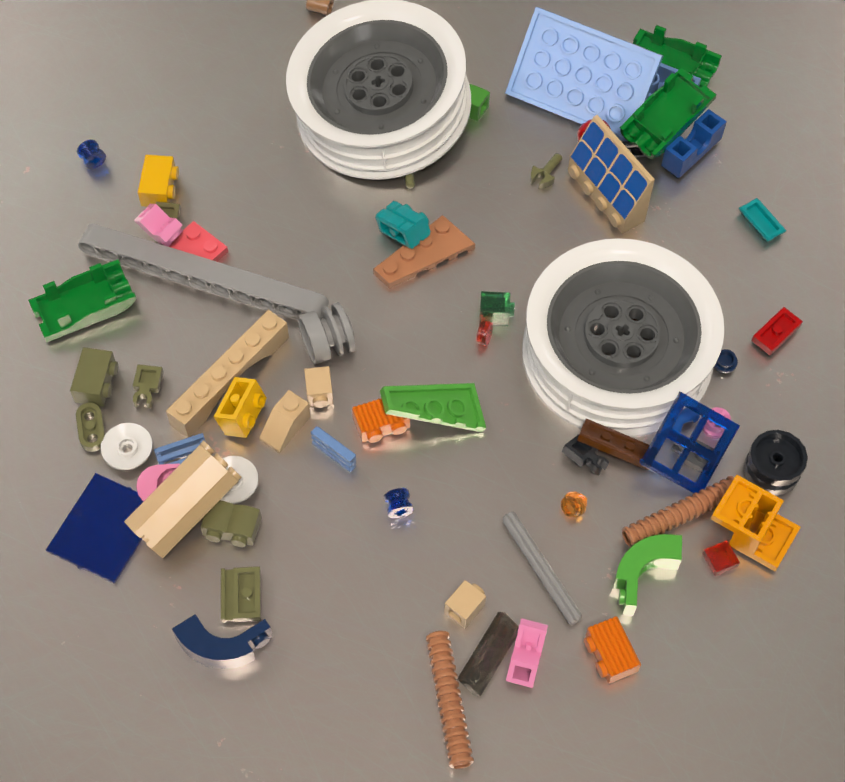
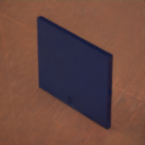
M95 473L46 548V552L77 566L78 569L86 570L115 584L142 541V538H139L124 521L143 503V500L139 497L138 492L132 490V488L123 486Z

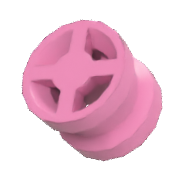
M715 407L710 409L703 422L702 428L704 433L710 438H722L728 431L731 416L723 408Z

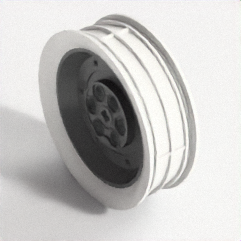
M369 0L341 8L318 21L306 32L296 45L288 63L286 72L287 93L293 110L297 115L298 128L305 145L324 165L347 176L379 180L401 177L419 171L437 161L452 148L463 133L470 116L471 91L466 76V57L462 42L456 31L444 18L434 11L415 3L402 0Z
M617 238L593 241L575 247L559 256L537 279L528 300L526 327L522 342L523 363L527 377L536 394L549 409L568 423L581 429L587 418L630 437L650 435L670 427L672 417L687 406L696 407L708 388L713 367L722 349L724 318L719 300L709 282L692 264L678 254L656 244L640 240Z

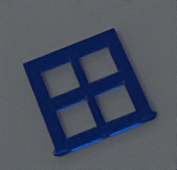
M679 391L639 463L691 493H699L701 489L706 488L740 425ZM684 406L701 415L689 438L672 429ZM708 420L725 429L713 451L696 442ZM666 438L684 447L672 469L655 461ZM690 451L708 460L696 482L679 474Z

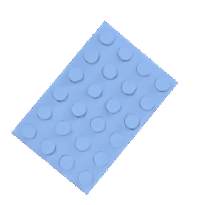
M536 7L505 94L579 124H583L598 115L609 124L611 131L619 140L627 141L622 136L620 127L646 101L663 55L543 8Z

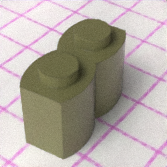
M219 500L204 516L200 528L203 536L209 541L220 542L221 540L231 541L232 545L243 548L246 545H254L262 516L260 509L247 505H234Z

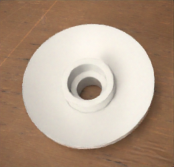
M123 423L111 428L101 442V453L104 460L111 467L119 470H131L141 466L150 457L153 448L149 432L144 427L135 423ZM127 448H132V449H133V450L130 451V452H127V453L124 452L125 449H127Z
M240 456L224 457L223 459L229 464L225 469L227 470L231 466L242 478L220 500L232 504L241 503L250 498L257 489L259 482L257 469L246 458Z

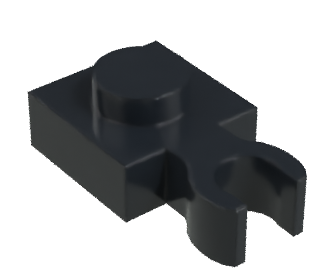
M579 434L564 445L562 453L580 467L586 464L596 475H600L602 468L604 470L607 469L609 461L605 457L597 455L598 449L577 441Z

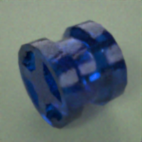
M92 139L84 141L77 148V155L83 160L84 165L88 169H95L106 160V154L103 150L99 149V144Z
M397 488L385 493L384 500L389 505L387 512L390 518H402L414 511L412 503L408 500L410 498L408 489Z

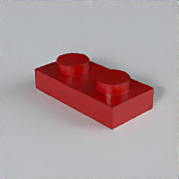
M783 307L753 335L751 341L771 356L801 327L803 321Z

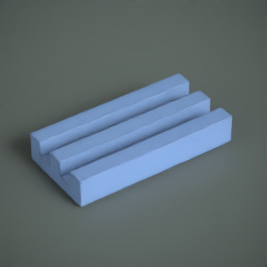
M316 426L311 431L312 444L350 473L356 468V454L320 427Z
M203 433L154 449L158 464H164V462L176 458L180 460L168 464H181L186 459L183 457L191 454L203 440L205 441Z

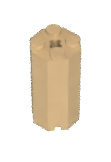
M204 440L124 521L161 558H164L242 478L231 466L226 470L225 468L229 464L217 453L212 456L215 451Z

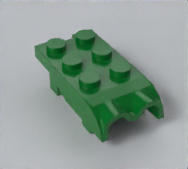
M658 25L655 26L654 34L640 28L634 37L633 44L663 55L661 63L678 70L682 67L691 75L701 78L700 88L703 85L708 86L711 77L715 75L719 67L722 55L707 50V45L700 42L693 44L683 39L665 37L667 29Z
M681 67L675 74L671 73L664 81V85L650 95L620 127L621 134L629 143L638 146L640 151L648 158L654 159L665 152V148L677 137L681 136L716 99L717 94L705 85L700 88L693 82V76Z
M118 259L104 265L99 263L91 266L89 271L71 277L58 287L55 281L44 284L45 294L28 300L35 317L41 316L43 323L39 324L46 343L116 316L127 310L137 301Z

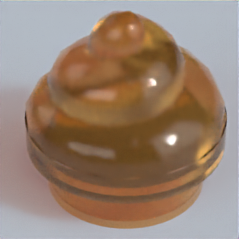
M569 492L561 500L562 511L568 517H579L586 511L587 498L578 492Z

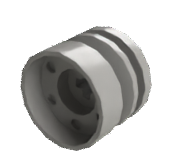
M339 302L331 305L332 313L327 306L322 308V320H320L315 311L298 316L300 332L307 352L314 364L331 359L330 347H333L338 356L344 355L343 346L348 353L355 351L354 331L349 317Z

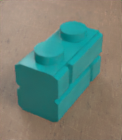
M393 201L386 206V209L378 212L375 217L380 232L411 249L417 246L420 240L426 239L431 232L427 216L422 212L417 213L413 211L408 204L402 205Z

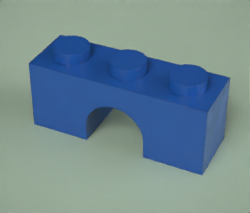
M708 109L694 122L693 128L686 139L679 136L665 148L661 166L680 178L722 139L727 121Z

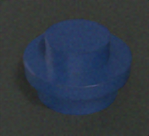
M728 349L721 350L714 368L721 373L733 372L738 364L735 353Z

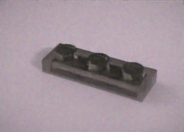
M497 613L457 678L473 695H482L517 637L519 626L506 613Z

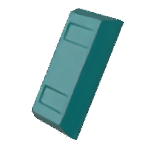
M758 198L739 207V211L766 242L786 232V229Z

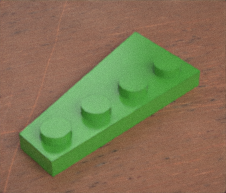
M474 383L383 386L380 390L385 414L477 432H483L486 429Z

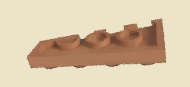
M442 215L429 225L431 232L426 239L420 240V243L413 249L403 245L373 268V274L390 289L416 277L417 273L425 269L429 271L435 268L442 261L447 259L450 261L457 258L458 254L464 251L474 250L475 243Z

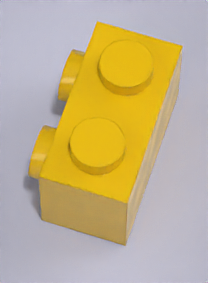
M145 155L138 188L141 206L147 207L150 203L156 204V202L170 203V200L175 198L174 180H178L179 167L175 166L173 156Z
M234 377L213 417L225 435L247 438L251 428L255 425L261 409L265 405L267 397L256 379Z

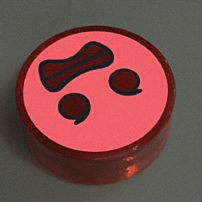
M481 321L477 332L478 344L488 346L492 336V322Z

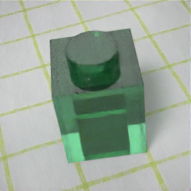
M481 291L479 325H490L492 323V325L508 326L509 317H514L515 302H510V293Z

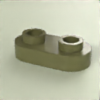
M84 403L76 411L78 437L83 449L95 452L101 449V442L105 436L103 414L97 404ZM90 416L94 417L92 420H86ZM93 438L97 439V441L93 443L89 442Z

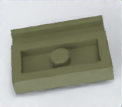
M260 566L240 567L231 570L221 568L222 623H226V621H261Z

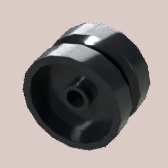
M769 430L758 435L745 459L743 469L746 480L775 496L784 495L792 491L799 482L807 465L808 456L806 448L800 439L790 432Z

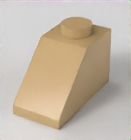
M288 390L273 407L259 437L260 441L280 453L311 417L309 402Z

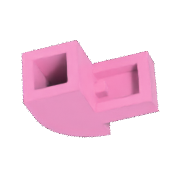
M150 203L134 220L150 237L164 246H169L183 232L180 228L182 224L176 218H170L157 204Z
M521 618L506 681L533 688L548 625Z

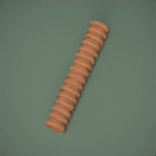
M728 476L726 480L722 479L719 483L716 482L712 486L706 487V490L701 489L699 493H693L692 497L687 496L685 500L681 499L678 503H672L671 507L666 506L664 510L660 509L657 513H652L650 517L646 516L643 520H637L636 524L631 523L629 527H623L622 535L626 544L632 547L647 537L665 534V530L669 532L672 530V527L677 528L679 524L684 525L686 520L692 521L693 517L698 518L700 514H706L707 510L712 511L714 507L717 508L734 477Z
M435 631L426 636V642L429 643L427 648L430 651L429 658L432 659L430 665L434 667L432 674L435 675L433 681L436 683L435 691L438 692L436 697L440 700L438 707L441 708L439 713L443 717L441 724L445 725L443 733L446 734L444 740L448 742L446 750L449 751L447 756L451 759L449 767L461 769L474 763V758L470 757L472 754V749L469 748L471 742L467 740L469 732L465 731L467 729V723L464 722L466 716L462 714L464 712V707L461 706L463 701L459 697L461 691L457 689L459 682L456 681L458 675L454 672L456 671V665L453 664L455 660L451 656L453 649L449 648L451 647V641L448 640L450 634L446 631Z

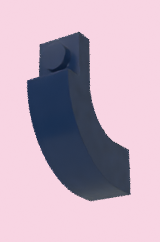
M196 614L172 628L176 640L189 657L202 665L216 669L238 668L255 661L253 649L264 647L269 643L270 638L273 637L271 627L266 619L232 638H220L210 634Z

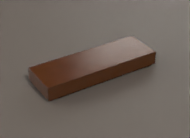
M587 418L577 438L579 442L646 470H649L656 451L654 446Z

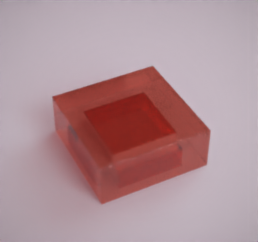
M727 540L704 549L702 553L714 576L734 569L740 564Z

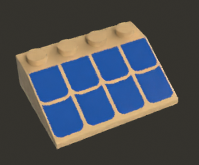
M596 115L570 155L568 173L573 179L578 181L584 193L590 195L595 201L597 208L608 216L610 223L623 234L645 222L655 179L604 121Z

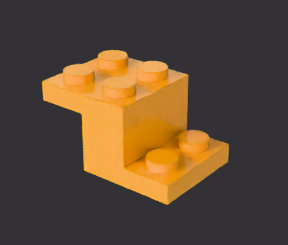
M739 475L735 476L711 516V520L734 532L728 544L729 546L773 571L777 570L801 528L799 525L778 514L784 500Z

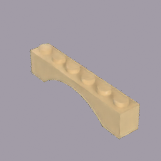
M268 309L166 410L170 425L186 438L191 437L206 422L219 399L231 385L234 377H239L259 360L274 354L289 338L287 322Z

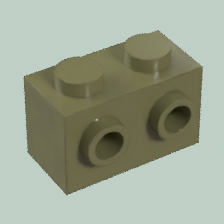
M83 347L70 389L75 403H95L98 406L104 407L106 398H110L112 393V377L116 376L118 372V362L115 361L112 351Z

